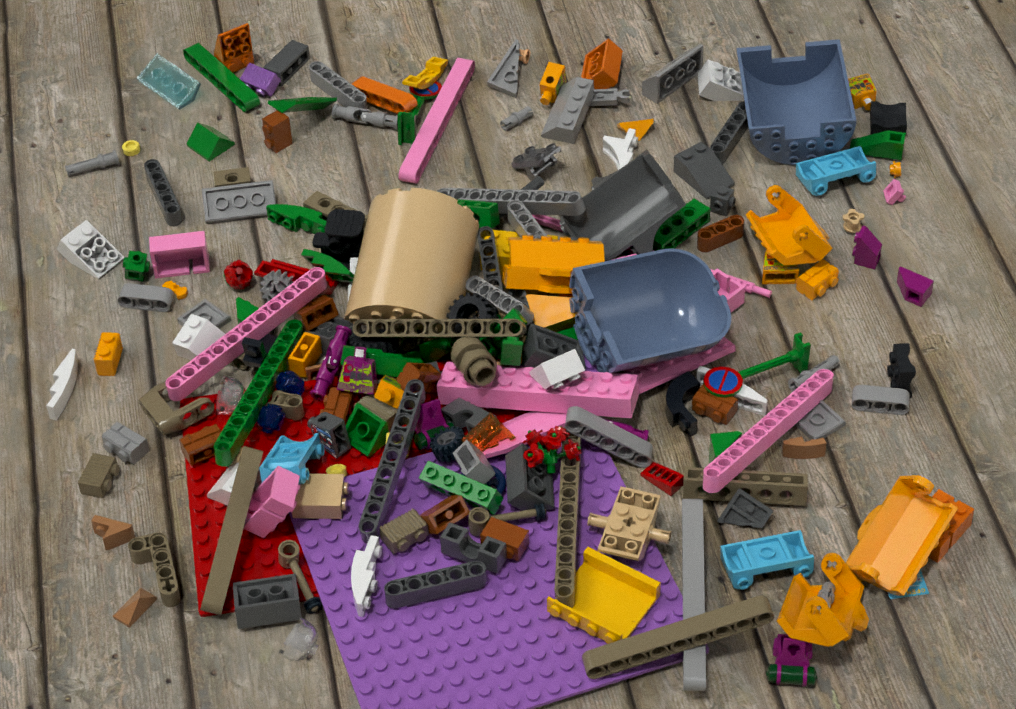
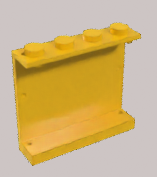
M587 547L583 552V564L576 571L575 604L573 608L548 596L547 612L609 644L630 637L660 597L661 582Z

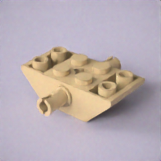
M621 486L611 514L608 517L590 512L587 525L605 529L598 546V552L639 561L644 558L651 540L669 544L672 531L654 528L661 495Z

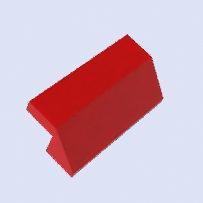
M272 259L271 262L262 260L254 275L264 277L273 270L275 272L281 270L282 274L286 271L288 277L293 276L292 281L295 282L310 269ZM326 276L327 288L320 294L331 295L339 281H333Z

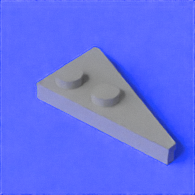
M517 39L487 81L489 87L515 98L517 97L520 51V43Z

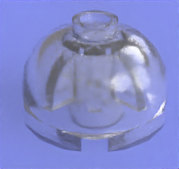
M223 376L220 384L224 386L221 390H218L216 411H218V415L231 416L245 393V386L236 378Z
M303 617L299 620L302 624L296 623L285 640V651L282 649L279 651L281 656L291 661H302L308 655L313 657L319 647L316 644L318 632L315 626Z

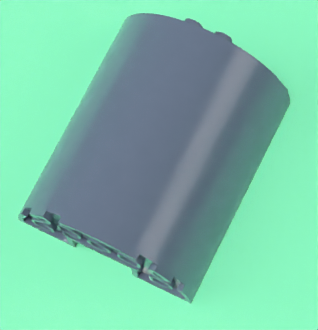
M840 39L805 42V56L773 59L771 45L736 48L749 134L753 145L762 155L775 162L796 165V163L836 153L847 144L854 133L857 120Z

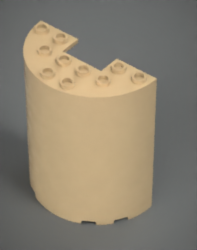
M396 188L388 190L387 194L377 195L370 205L344 320L354 324L360 319H449L446 317L447 313H450L449 306H453V301L455 299L459 300V296L462 294L465 296L467 291L466 282L470 276L479 230V222L473 217L474 213L471 209L457 204L458 200L453 197L422 188H411L410 191H402V189ZM422 323L419 324L416 330H421L420 333H422L424 325ZM441 323L435 328L437 334L443 331ZM421 338V340H423L424 342H428V341L437 339V338Z

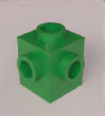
M129 250L128 257H124L123 260L125 279L143 282L145 272H149L150 261H147L148 254Z

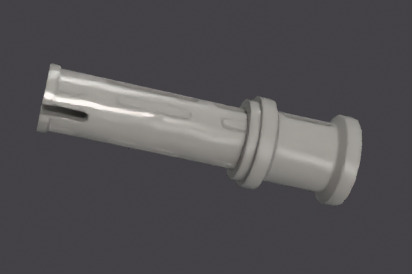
M113 150V152L104 155L98 154L93 159L66 165L65 168L69 177L96 168L105 169L106 166L113 164L120 165L116 150Z
M832 355L811 370H804L798 377L789 379L788 386L792 392L795 391L820 369L831 371L840 365L838 357Z

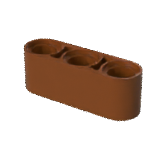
M733 215L701 228L697 234V249L701 252H710L742 238L744 235V218L739 215Z

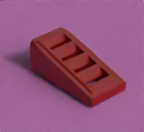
M656 462L651 463L650 466L640 473V476L670 496L675 494L684 483V475Z

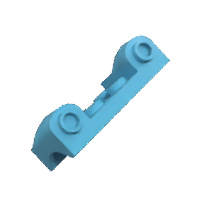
M861 146L796 163V176L814 196L823 195L827 191L828 182L851 177L856 174L861 182L866 183L876 177V162H869Z
M315 433L309 440L302 442L293 441L285 435L280 436L259 467L262 482L277 466L299 475V485L309 480V469L305 466L308 460L320 459L324 455V445L321 444L319 433Z
M801 530L720 546V558L735 589H747L753 583V575L791 568L794 576L801 573L804 577H808L814 570V556L808 552Z

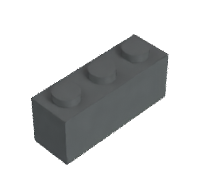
M291 40L263 68L275 73L281 79L279 86L282 87L310 59L309 46Z

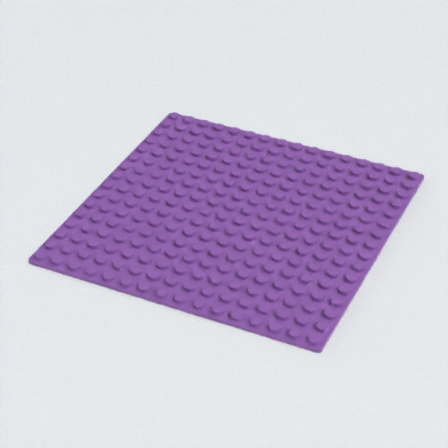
M582 438L576 571L583 564V552L587 547L598 551V546L605 530L587 525L590 512L608 517L611 514L620 487H626L608 451ZM562 443L561 447L556 451L557 454L562 452ZM433 452L405 459L384 524L398 518V516L405 514V512L408 513L412 509H415L420 515L448 498L444 494L427 488L420 481L419 476L427 461L461 474V467L457 460L453 461V459H450V462H446V460L441 462L436 459ZM508 453L487 458L490 465L500 469L506 478L505 455ZM561 458L555 463V473H552L554 508L546 510L545 520H542V518L540 520L539 518V521H536V518L532 517L507 521V523L529 530V545L519 561L507 558L498 574L486 570L487 582L480 589L400 608H390L385 601L384 586L387 582L467 562L441 553L440 536L444 530L438 534H429L422 542H415L406 551H399L396 554H393L379 536L382 554L380 558L376 559V569L374 572L378 585L376 592H372L370 608L365 610L363 617L358 616L355 608L351 569L356 550L365 551L367 543L361 538L358 526L378 467L344 477L345 482H348L349 491L348 495L344 496L347 499V509L343 511L342 519L293 518L292 512H289L291 522L361 709H534L683 662L682 651L601 678L590 679L586 675L582 655L588 650L606 645L607 643L547 612L548 596L555 599ZM506 479V488L502 494L504 499L495 515L521 511L508 503ZM467 505L469 511H471L474 508L472 506ZM469 515L454 524L468 529ZM469 532V536L475 542L481 544L480 536L472 535ZM654 540L649 542L644 558L639 561L602 553L661 582L660 597L630 637L683 620V596ZM706 644V654H707V653L709 652V647H708V645Z

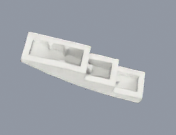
M71 349L53 374L55 383L50 389L52 398L46 406L50 419L56 421L66 407L76 382L79 365L76 349Z
M699 366L697 380L700 382V385L704 384V376L711 369ZM742 383L739 393L733 396L738 399V408L765 416L768 400Z

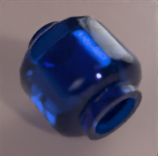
M294 371L281 372L276 378L277 390L300 396L305 390L304 380Z
M268 403L267 406L261 408L257 424L262 427L263 432L273 434V431L281 430L286 416L285 412L282 411V407Z

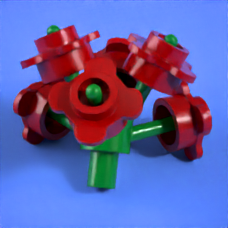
M562 426L550 428L546 436L540 434L543 432L542 429L538 432L535 429L529 430L528 434L525 435L527 439L522 442L523 444L527 442L530 446V449L523 454L524 459L528 462V467L534 468L535 465H539L543 461L544 464H547V473H555V463L558 462L559 458L566 455L569 460L576 458L577 461H580L581 447L577 442L573 443L570 438L568 439L569 443L564 445L565 451L557 454L556 451L561 447V443L565 442L566 438L570 435V433L566 432L567 429Z

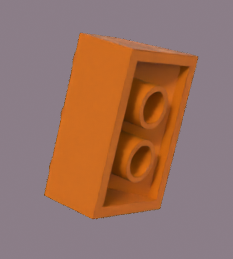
M608 38L585 55L581 78L594 80V89L614 87L618 83L623 50Z

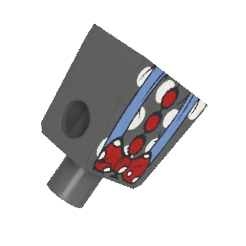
M322 412L317 417H311L308 420L307 425L311 428L313 435L319 433L324 450L336 459L351 448L345 422L342 418Z

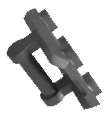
M555 143L540 149L530 146L524 150L525 153L514 157L511 165L516 170L525 169L528 178L532 181L550 166L557 164V159L553 154L561 152V146H556Z

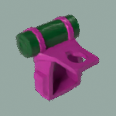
M439 399L421 405V414L414 436V443L420 451L431 448L429 444L431 442L430 439L434 437L435 433L439 434V430L442 429L444 431L446 427L451 429L452 426H455L453 423H446L442 416Z
M778 634L777 638L774 639L772 648L773 656L776 657L775 664H770L766 671L768 682L776 683V685L814 686L817 680V672L815 667H811L809 659H812L813 655L812 643L792 639L787 634Z

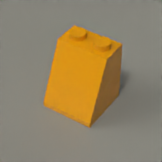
M526 295L529 308L534 313L533 320L535 325L554 332H560L574 327L573 324H576L575 313L570 311V297Z

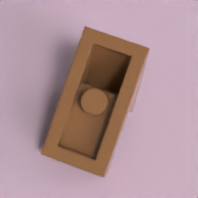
M94 515L91 520L94 533L103 537L105 550L113 549L135 538L132 524Z

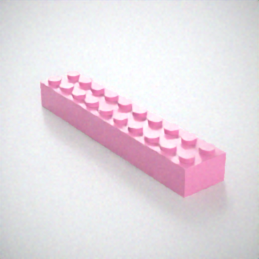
M446 362L441 374L442 376L437 383L438 399L440 404L448 405L457 398H461L477 407L567 414L568 408L578 406L597 416L632 418L639 396L638 375L584 371L579 374V379L572 382L569 379L563 381V386L553 390L552 387L544 389L530 375L529 372L534 369L533 367L497 365L494 380L490 384L480 387L469 384L453 362Z

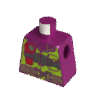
M355 347L354 356H348L344 360L337 390L374 395L378 388L375 359L366 358L367 348Z

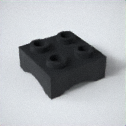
M871 101L870 135L888 130L906 133V103L885 105Z
M893 344V351L889 353L890 365L887 366L888 377L892 379L890 386L891 388L907 390L910 393V398H912L910 383L916 375V369L908 358L910 344Z

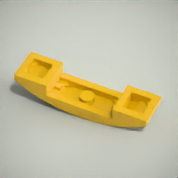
M433 56L426 62L425 69L417 76L409 75L402 81V84L418 89L430 87L441 76L448 64V60Z

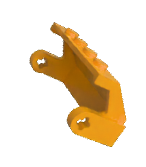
M779 185L770 186L766 191V198L777 208V212L763 217H759L752 210L746 214L752 224L750 226L751 229L756 232V237L762 241L761 245L767 249L766 253L784 266L816 263L821 261L833 249L828 242L830 237L826 231L809 215L803 204ZM775 192V193H778L779 196H778V197H776V196L773 197L772 194Z
M522 235V238L508 237L509 264H503L502 282L506 289H527L547 293L571 294L573 288H570L569 284L572 269L605 262L604 244L601 241H589V238L583 237L578 238V240H571V237H560V240L552 239V236H541V239H537L533 235Z
M919 475L899 476L882 505H878L867 515L858 530L857 540L859 542L845 562L860 581H866L884 591L899 596H904L908 588L915 583L918 572L928 562L929 554L938 546L939 538L949 528V522L958 509L952 503H942L928 495L934 488V484Z
M836 553L826 554L821 562L822 571L835 585V599L831 604V608L828 607L827 602L823 598L817 596L822 589V585H810L801 573L793 577L777 618L778 624L790 638L832 647L841 640L845 642L849 640L854 629L862 632L867 628L869 618L864 606L860 602L864 585L841 556ZM829 560L830 562H836V568H834L833 566H827Z

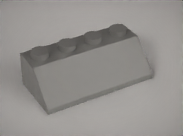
M700 44L685 51L666 66L646 78L642 82V95L658 104L696 77L703 64V45Z
M576 77L561 86L541 133L542 138L571 144L575 143L595 94L594 80Z

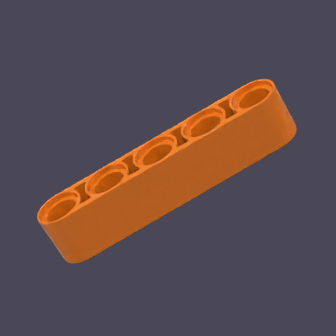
M361 76L352 83L353 86L366 95L368 103L394 113L410 112L418 105L416 98L412 94Z

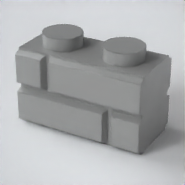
M116 422L102 434L104 449L108 453L113 452L117 454L123 462L128 461L135 465L141 457L149 452L147 439L119 422Z

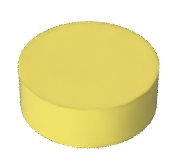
M135 140L126 141L122 145L123 153L126 156L137 155L140 152L139 143Z
M335 464L328 467L326 473L344 474L345 477L347 470L345 465Z

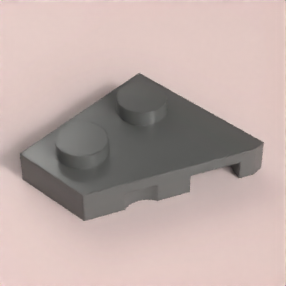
M738 488L717 521L719 523L763 528L774 510L741 488Z

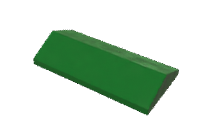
M337 97L268 100V104L281 113L319 110L336 102Z

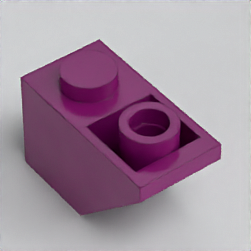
M862 226L860 232H856L854 237V243H856L852 252V256H855L854 264L875 270L881 257L882 244L866 226Z
M901 266L898 269L897 284L904 300L922 307L932 294L934 280Z

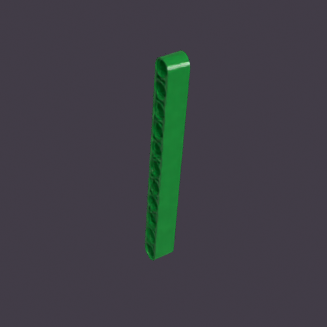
M290 320L285 324L214 443L215 462L217 465L229 466L235 460L240 448L257 422L259 414L261 415L262 407L265 408L289 366L288 357L303 335V324L301 321Z

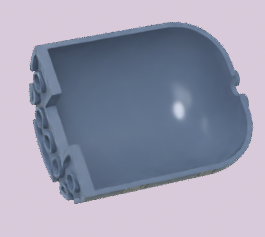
M673 248L662 249L572 269L569 287L573 288V298H569L571 313H575L576 324H573L574 330L584 355L591 365L597 366V371L615 373L707 351L716 346L725 337L730 328L731 311L727 298L724 295L720 296L717 292L720 289L719 282L715 279L707 264L690 252Z

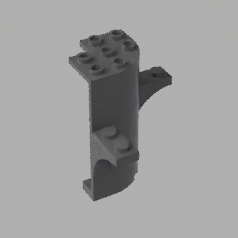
M645 150L616 172L605 177L596 176L591 180L593 184L591 187L592 191L582 197L586 207L584 213L578 216L559 215L561 220L559 223L562 231L566 235L570 234L572 240H578V238L583 237L589 238V241H601L604 244L605 261H609L629 247L637 255L652 252L654 237L661 224L683 208L686 203L650 152Z

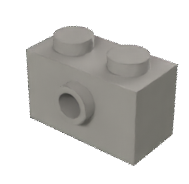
M466 440L453 452L455 459L461 467V472L466 477L486 484L496 474L483 452L470 441Z

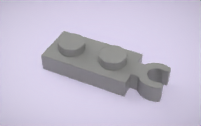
M618 88L594 89L595 94L590 106L617 105L619 101L629 103L630 92L628 89L618 92Z

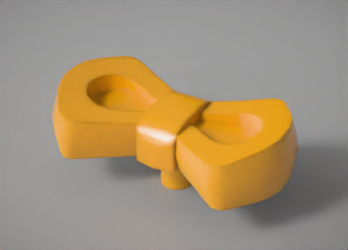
M167 281L162 285V287L171 289L178 300L187 297V287H180L172 281Z

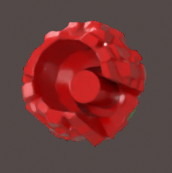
M239 259L226 266L224 270L225 281L228 286L236 290L245 289L252 281L253 271L248 263Z

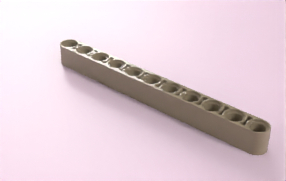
M570 433L566 441L562 442V452L565 451L564 445L569 443L568 439L570 438L573 443L577 442L581 447V438ZM579 454L580 461H577L576 458L569 460L567 455L561 457L554 590L555 599L571 608L575 604L581 454Z

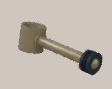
M541 503L540 506L539 504L538 506L534 504V509L489 516V512L485 508L476 507L469 512L468 529L472 535L480 536L491 517L504 522L535 517L536 521H539V518L540 520L541 518L545 520L546 509L543 503Z
M285 540L280 543L278 548L279 564L284 568H291L293 574L296 573L297 582L306 599L304 607L308 614L316 613L323 605L319 597L313 596L298 565L299 545L293 540Z

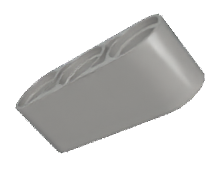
M127 283L122 287L117 301L124 308L166 312L171 306L174 292L166 287Z
M857 385L852 390L851 405L857 411L904 415L909 411L910 393L905 389Z

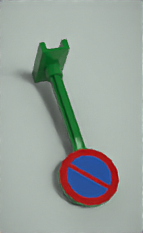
M436 81L425 89L409 86V93L417 98L418 105L412 109L411 113H398V145H402V143L413 144L417 136L416 118L424 101L438 96L442 88L439 82Z
M800 332L794 335L792 351L787 352L785 355L739 372L730 367L720 366L712 368L704 376L705 389L717 397L734 396L741 390L743 379L788 362L792 363L801 373L804 370H808L811 344L809 342L805 344L802 342L803 334Z

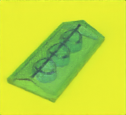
M158 53L136 78L179 110L195 100L201 85L200 82Z

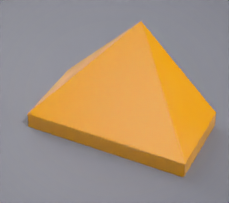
M654 119L622 122L617 124V128L625 133L628 132L629 128L636 129V137L640 141L654 123Z

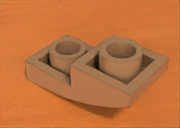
M802 436L790 438L783 441L782 456L793 459L824 457L827 443L824 437L804 442Z

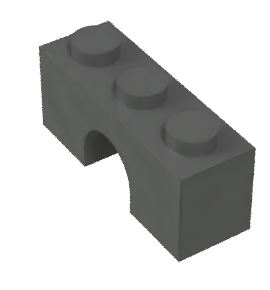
M457 398L441 409L446 423H453L455 427L458 426L460 429L467 427L469 438L481 444L500 432L499 421L494 414L461 398Z
M449 522L440 536L441 553L467 563L481 561L485 564L486 570L498 574L507 559L505 542L487 536L483 544L477 543L469 536L467 528Z

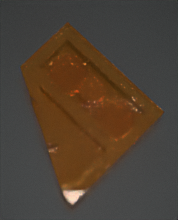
M490 412L461 440L463 443L466 440L470 441L484 452L488 448L498 446L500 441L505 439L511 441L516 437Z

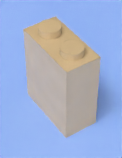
M309 474V480H306L304 484H300V489L295 497L297 504L292 512L293 518L342 519L343 511L347 509V499L344 496L348 495L349 485L348 482H345L344 474Z

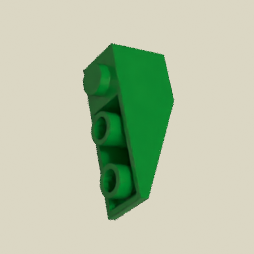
M888 130L851 139L849 149L861 146L864 155L902 160L906 133Z

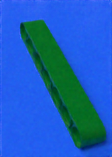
M196 43L183 50L186 61L243 112H247L260 105L257 94L200 43Z

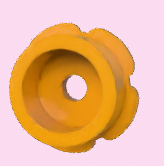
M893 161V164L889 165L890 175H894V178L901 176V163Z

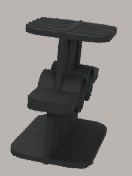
M344 209L331 211L326 221L325 233H315L312 241L313 247L321 248V253L337 260L350 271V258L359 257L364 235V213Z

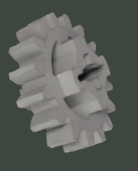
M273 270L263 277L264 280L260 282L263 286L260 291L264 292L262 298H267L266 303L293 283V276L288 277L287 272L285 271L282 274L281 270L276 272Z

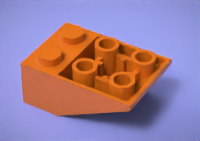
M248 23L217 36L214 57L232 73L247 67L249 63L254 64Z

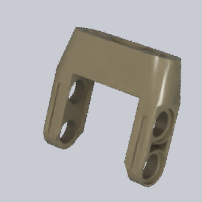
M166 380L151 388L138 400L144 413L162 435L183 430L209 416L214 411V404L209 398H198L174 412L166 403L171 400L168 393L162 395V392L166 389ZM208 403L206 409L200 410L203 404ZM186 413H191L188 419H183Z

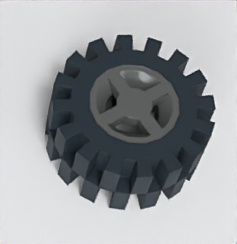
M452 426L451 429L446 427L444 431L442 429L439 430V434L435 433L429 443L436 459L441 462L445 460L450 462V459L456 460L453 452L467 440L460 427L457 426L455 428V426Z

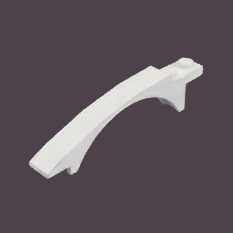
M629 128L625 139L610 136L603 137V153L614 162L617 170L633 160V148L637 147L638 143L636 129Z

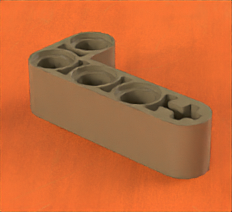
M156 532L131 539L128 543V549L132 562L135 564L153 562L163 605L166 607L177 606L181 601L167 536L164 533Z

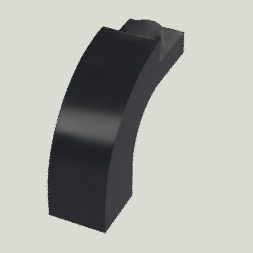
M267 334L260 340L244 337L241 343L245 352L243 363L246 366L259 369L278 336Z
M688 371L678 376L669 385L666 392L665 413L672 428L679 425L681 430L686 431L691 437L697 434L698 420L684 405L691 401L696 392L699 391L700 382Z

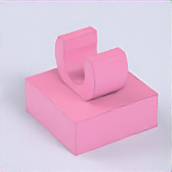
M893 179L883 190L888 204L893 205L896 201L903 202L906 198L905 195H902L904 189L901 188L900 181Z

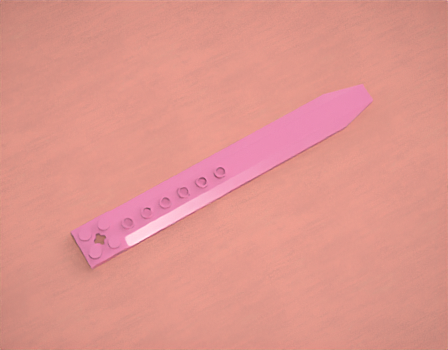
M724 337L716 346L707 351L618 372V374L638 375L639 394L688 371L695 370L699 366H704L735 352V344ZM529 411L498 425L500 432L483 444L473 439L470 442L483 452L486 459L505 454L523 444L522 442L527 439L525 435L528 434L529 430L535 429L538 432L542 429L543 432L540 434L546 436L550 428H555V426H562L564 428L566 414Z

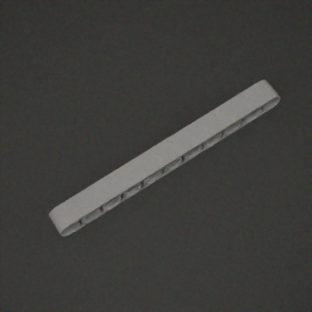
M682 499L683 620L705 613L703 499ZM706 644L683 651V691H706Z

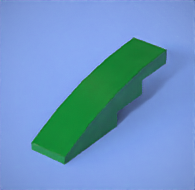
M303 249L301 256L315 267L323 268L325 275L331 280L353 283L354 274L343 264L323 253Z
M343 345L341 365H343L344 360L348 356H354V346ZM367 348L366 358L375 359L376 374L398 377L403 372L407 362L423 363L422 359L405 358L402 354L384 353L381 349Z

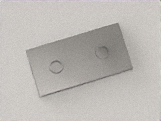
M273 180L202 189L206 224L266 217V206L276 204Z

